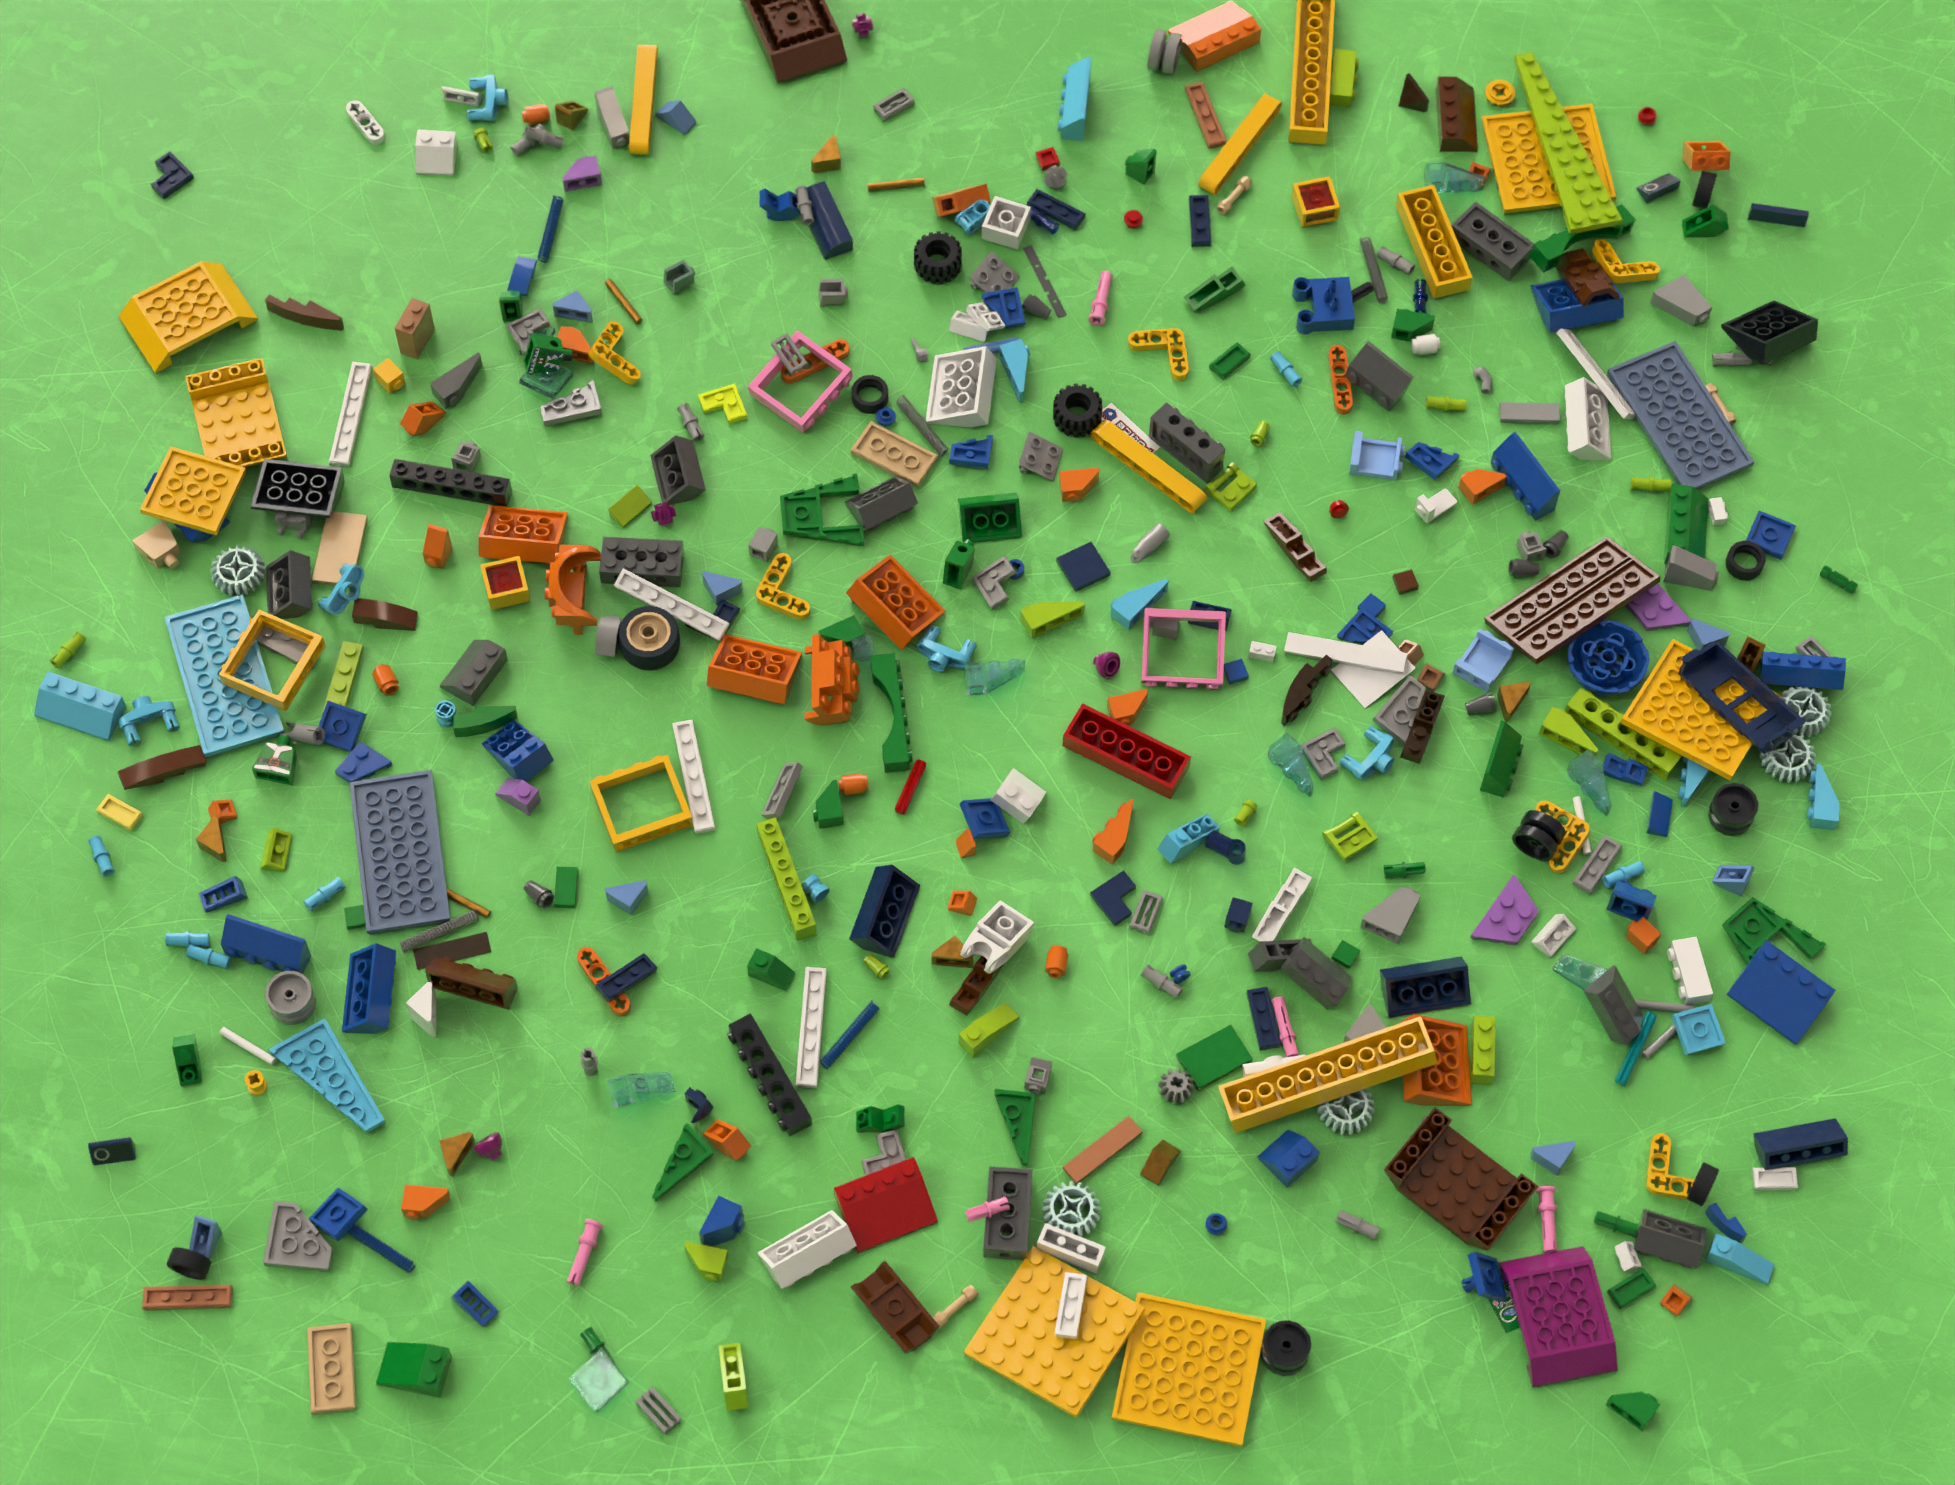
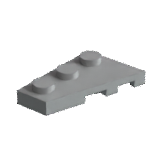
M594 380L588 382V386L582 389H574L572 394L566 397H559L541 406L540 410L544 426L602 414Z
M266 626L263 627L257 637L258 645L288 658L294 664H298L308 647V644Z
M1410 675L1376 714L1373 721L1405 745L1426 687Z

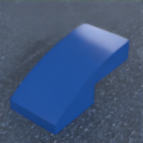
M518 256L507 291H520L521 295H528L537 260Z
M1608 753L1605 756L1600 773L1626 783L1642 785L1648 767L1632 759L1625 761Z
M1716 1202L1707 1208L1706 1216L1722 1233L1739 1243L1744 1241L1747 1233L1736 1217L1727 1220Z

